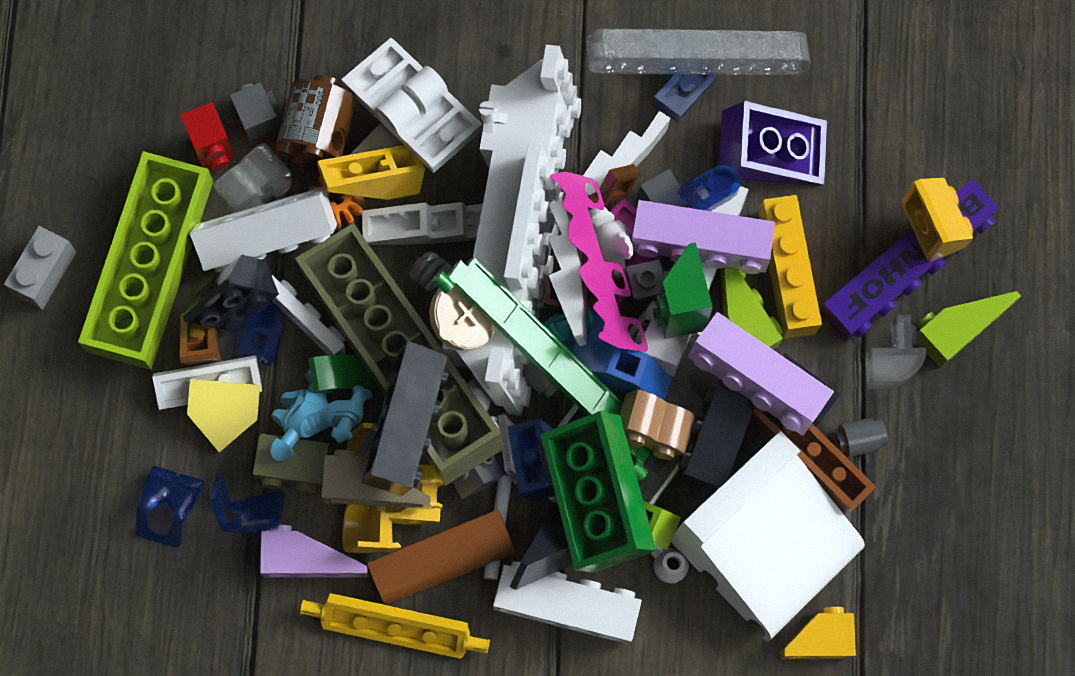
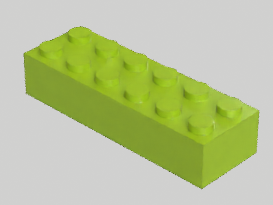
M142 152L78 341L85 352L152 370L193 245L190 232L201 221L213 184V179L207 168Z

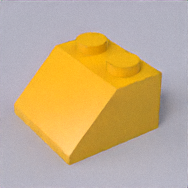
M929 178L914 181L900 203L928 263L966 248L973 239V228L969 219L966 216H962L957 206L959 200L952 186L948 187L945 178Z

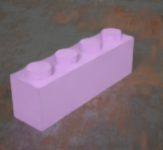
M639 200L631 243L633 251L641 256L656 257L660 255L671 257L672 260L677 262L687 245L696 242L701 262L709 267L724 268L727 266L739 268L742 272L748 274L766 273L771 256L775 222Z
M718 312L695 341L687 356L694 361L697 367L711 372L721 379L729 389L740 392L749 398L758 409L769 412L778 418L787 429L796 431L804 436L834 393L833 390Z

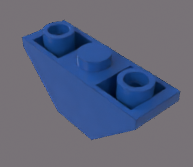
M587 340L586 344L581 347L575 341L572 353L610 391L625 396L626 393L642 390L665 400L672 378L650 355L641 351L617 348L605 341Z

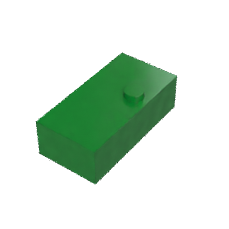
M599 411L540 434L575 571L598 572L655 552L656 547L621 416Z

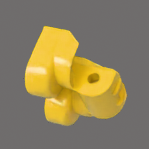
M362 423L351 432L353 437L348 440L346 450L355 452V457H362L357 452L374 423ZM418 465L423 470L419 484L416 487L419 491L430 496L431 509L346 505L342 526L344 551L366 554L374 551L390 553L401 548L398 542L393 543L392 523L432 525L440 522L442 504L437 503V487L443 486V482L431 465Z

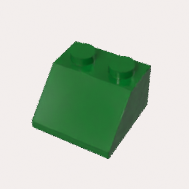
M696 242L687 245L664 279L660 295L656 296L657 308H653L654 322L657 329L662 328L665 339L703 332L711 314L712 303Z

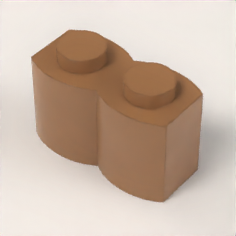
M635 390L625 394L620 412L628 445L634 447H644L645 445L653 450L654 456L664 460H672L673 457L681 456L685 453L695 420V415L690 411L667 403L651 393Z

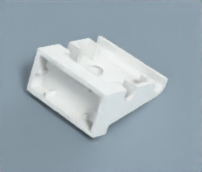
M781 431L687 518L673 534L671 543L700 573L706 570L718 582L716 590L746 621L753 619L761 625L766 633L763 638L767 643L865 546L859 533L797 456L800 450Z

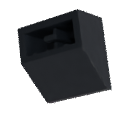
M245 255L237 258L195 295L182 316L184 322L229 332L241 329L246 321L257 312L264 310L268 303L279 295L266 260Z

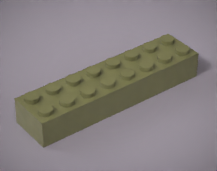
M354 223L295 258L303 279L384 397L386 396L397 353L407 341L446 354ZM448 357L445 368L449 369V374L444 387L438 390L436 400L440 401V408L433 422L430 421L427 433L431 434V442L427 452L424 454L445 486L505 448L501 431Z

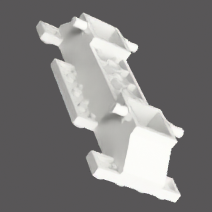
M546 45L544 58L506 86L491 85L489 100L480 104L481 109H479L484 122L479 149L489 167V174L473 257L536 318H539L540 309L545 308L547 305L544 302L543 277L552 273L554 257L550 256L552 246L549 239L559 235V227L556 224L549 204L560 199L564 201L565 193L561 192L560 185L553 181L550 175L558 173L559 169L564 168L566 161V150L562 149L564 137L570 136L574 118H579L581 113V99L577 98V86H573L572 83L573 75L568 72V60L564 59L560 46ZM497 329L484 345L476 349L460 351L443 343L442 349L455 366L468 367L495 405L503 406L508 414L522 416L523 406L528 407L531 396V387L527 386V382L522 375L524 365H528L530 360L501 331Z

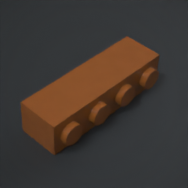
M757 407L753 410L748 424L767 443L781 431L800 450L797 456L845 517L876 488L813 424L802 436L796 431L787 429L778 418L769 412L762 411Z

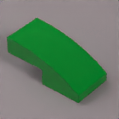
M328 355L309 358L314 392L339 394L347 390L353 391V388L358 385L372 392L379 389L356 355Z

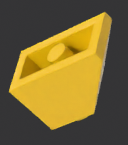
M844 607L822 608L823 613L813 616L780 651V659H850L856 656L854 613H844Z

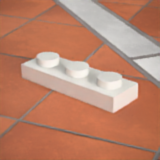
M272 275L279 295L272 302L327 355H345V345L343 344L345 339L342 334L333 326L329 328L324 326L319 321L321 315L311 304L306 303L303 305L295 298L297 292L287 281L283 279L279 282Z
M256 355L153 373L152 376L159 410L188 405L190 379L260 385V392H262Z

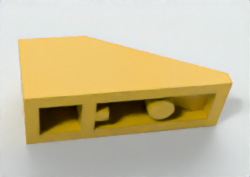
M405 145L317 161V167L327 192L385 200L419 194L425 172L423 163Z

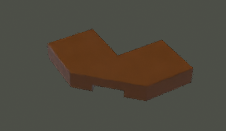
M634 164L609 169L599 187L604 207L612 201L619 204L628 196L640 175V171ZM597 193L587 195L592 202H598ZM568 212L570 219H572L573 215Z

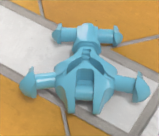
M308 370L305 377L310 383L309 389L284 393L280 402L288 410L276 409L272 414V418L285 432L281 440L278 438L271 439L269 451L272 458L276 461H285L296 455L292 447L299 438L311 437L329 426L333 427L331 436L338 443L351 439L353 435L350 431L352 427H355L362 421L364 415L363 405L366 400L372 398V391L358 385L353 388L351 400H335L328 403L326 393L314 392L311 370Z

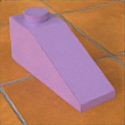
M273 525L270 531H262L260 573L264 578H369V569L366 565L298 531H292V526Z

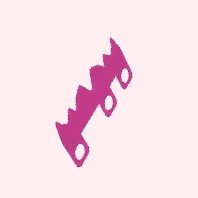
M569 172L551 174V179L558 183L566 193L562 206L573 215L568 226L569 241L588 257V261L579 268L578 272L587 288L598 299L593 308L605 322L603 332H600L598 337L617 348L646 352L648 345L641 323L636 318L621 316L614 294L627 297L631 295L625 271L620 264L603 260L587 208L604 210V202L597 182L593 178ZM586 183H590L595 188L598 194L597 203L592 202L585 191ZM613 269L618 270L623 276L625 282L623 290L619 289L612 279L611 273ZM629 324H634L640 331L642 337L641 344H636L630 337L628 331Z

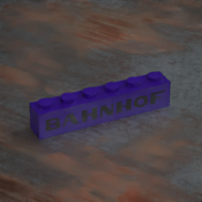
M973 179L956 192L959 200L957 206L962 216H966L969 219L973 233L977 231L981 235L996 222L992 217L999 210V206ZM912 229L827 300L819 312L845 342L853 335L859 339L873 327L870 321L879 314L884 318L898 305L894 301L903 293L908 297L923 284L919 280L927 272L933 276L947 264L944 260L946 256L928 263ZM964 249L954 252V254L957 256Z

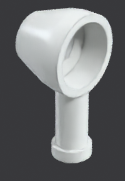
M655 545L656 551L650 554L655 558L653 567L656 576L665 583L671 584L681 581L689 569L688 559L678 549L668 548L666 550ZM669 558L678 560L679 568L677 570H672L668 567L667 560Z

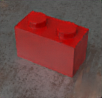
M213 102L180 114L203 168L219 171L229 166L230 162L235 160Z

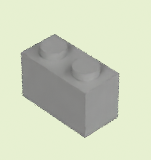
M38 226L4 285L12 295L43 310L74 258L76 250L65 238Z

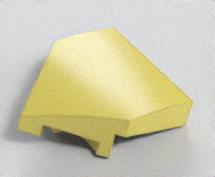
M190 379L187 415L219 453L257 421L260 385Z

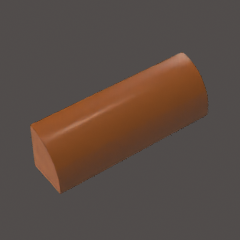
M495 510L367 564L385 605L389 606L492 562L513 555L516 551L499 510Z

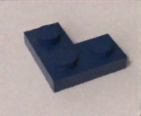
M667 36L654 48L645 61L646 65L668 80L664 87L654 96L652 104L677 123L713 85L718 77L717 73Z

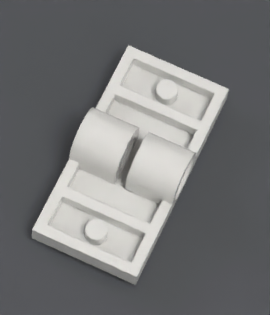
M392 38L387 40L341 79L342 84L433 173L483 131V124L448 92L442 78L431 67L427 65L422 67Z

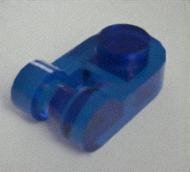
M719 165L687 182L678 189L677 193L682 201L689 203L692 209L712 211L737 195L741 185V177L733 167ZM706 189L710 196L702 200L698 192Z
M269 302L264 310L257 312L247 321L237 357L244 358L256 355V358L260 360V364L272 366L285 321L283 312L277 304ZM256 335L267 338L264 347L254 344Z

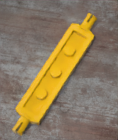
M330 593L324 604L303 600L300 615L321 618V625L325 630L459 659L464 656L466 650L485 655L488 653L490 640L469 636L468 623L332 593Z

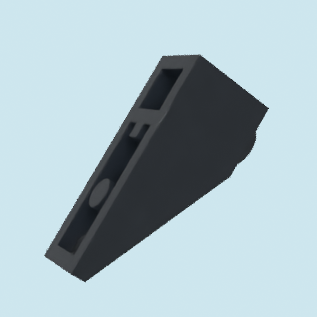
M557 502L554 504L522 559L509 586L510 588L517 590L571 565L572 558Z

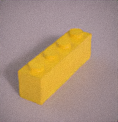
M797 195L764 199L758 211L759 219L775 222L768 266L779 324L783 331V334H781L782 338L788 339L815 335L822 322Z

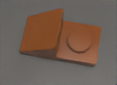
M181 313V363L186 367L221 362L217 345V328L186 323L182 317L184 313Z

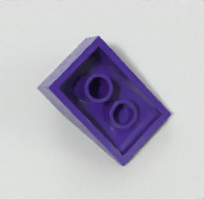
M747 101L722 110L719 174L748 181L814 186L824 185L827 121Z

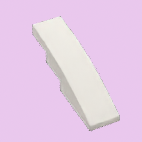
M659 111L642 137L629 131L612 157L600 150L583 176L593 178L600 187L609 169L631 164L637 166L668 130L671 118ZM590 183L585 184L587 195L597 193Z
M560 199L549 205L561 235L551 238L549 241L561 270L549 275L573 335L581 347L587 341V288L578 272L579 268L583 266L581 252L568 238V226L571 219L568 211L562 206L563 200Z
M425 202L363 210V237L369 245L476 241L483 204L466 206L463 202L429 206Z

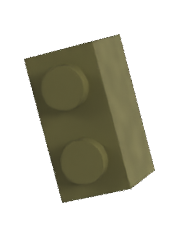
M260 434L253 476L257 481H261V486L281 489L282 484L295 486V491L315 494L316 489L322 490L325 455H331L329 443L298 439L292 447L296 455L285 461H276L270 454L269 444L272 438L281 440L282 436Z

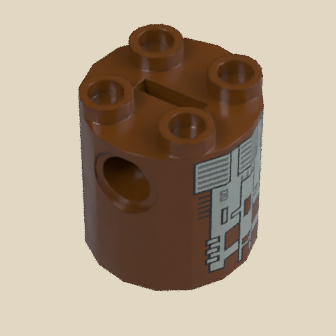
M316 75L314 80L298 79L294 81L274 153L292 159L291 165L302 170H310L311 165L317 166V161L341 157L357 101L355 96L340 81L326 75Z

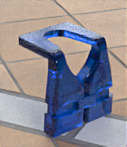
M153 466L148 474L136 510L135 535L168 546L179 547L182 540L183 522L196 503V497L200 496L205 487L204 480L181 473L177 476L175 471ZM167 503L173 512V520L168 533L160 535L153 532L149 527L147 511L157 505Z
M222 475L216 477L210 497L219 528L227 533H257L261 529L264 532L278 529L286 499L284 491H277L264 496L259 495L232 502ZM220 497L228 511L242 513L243 515L226 523Z

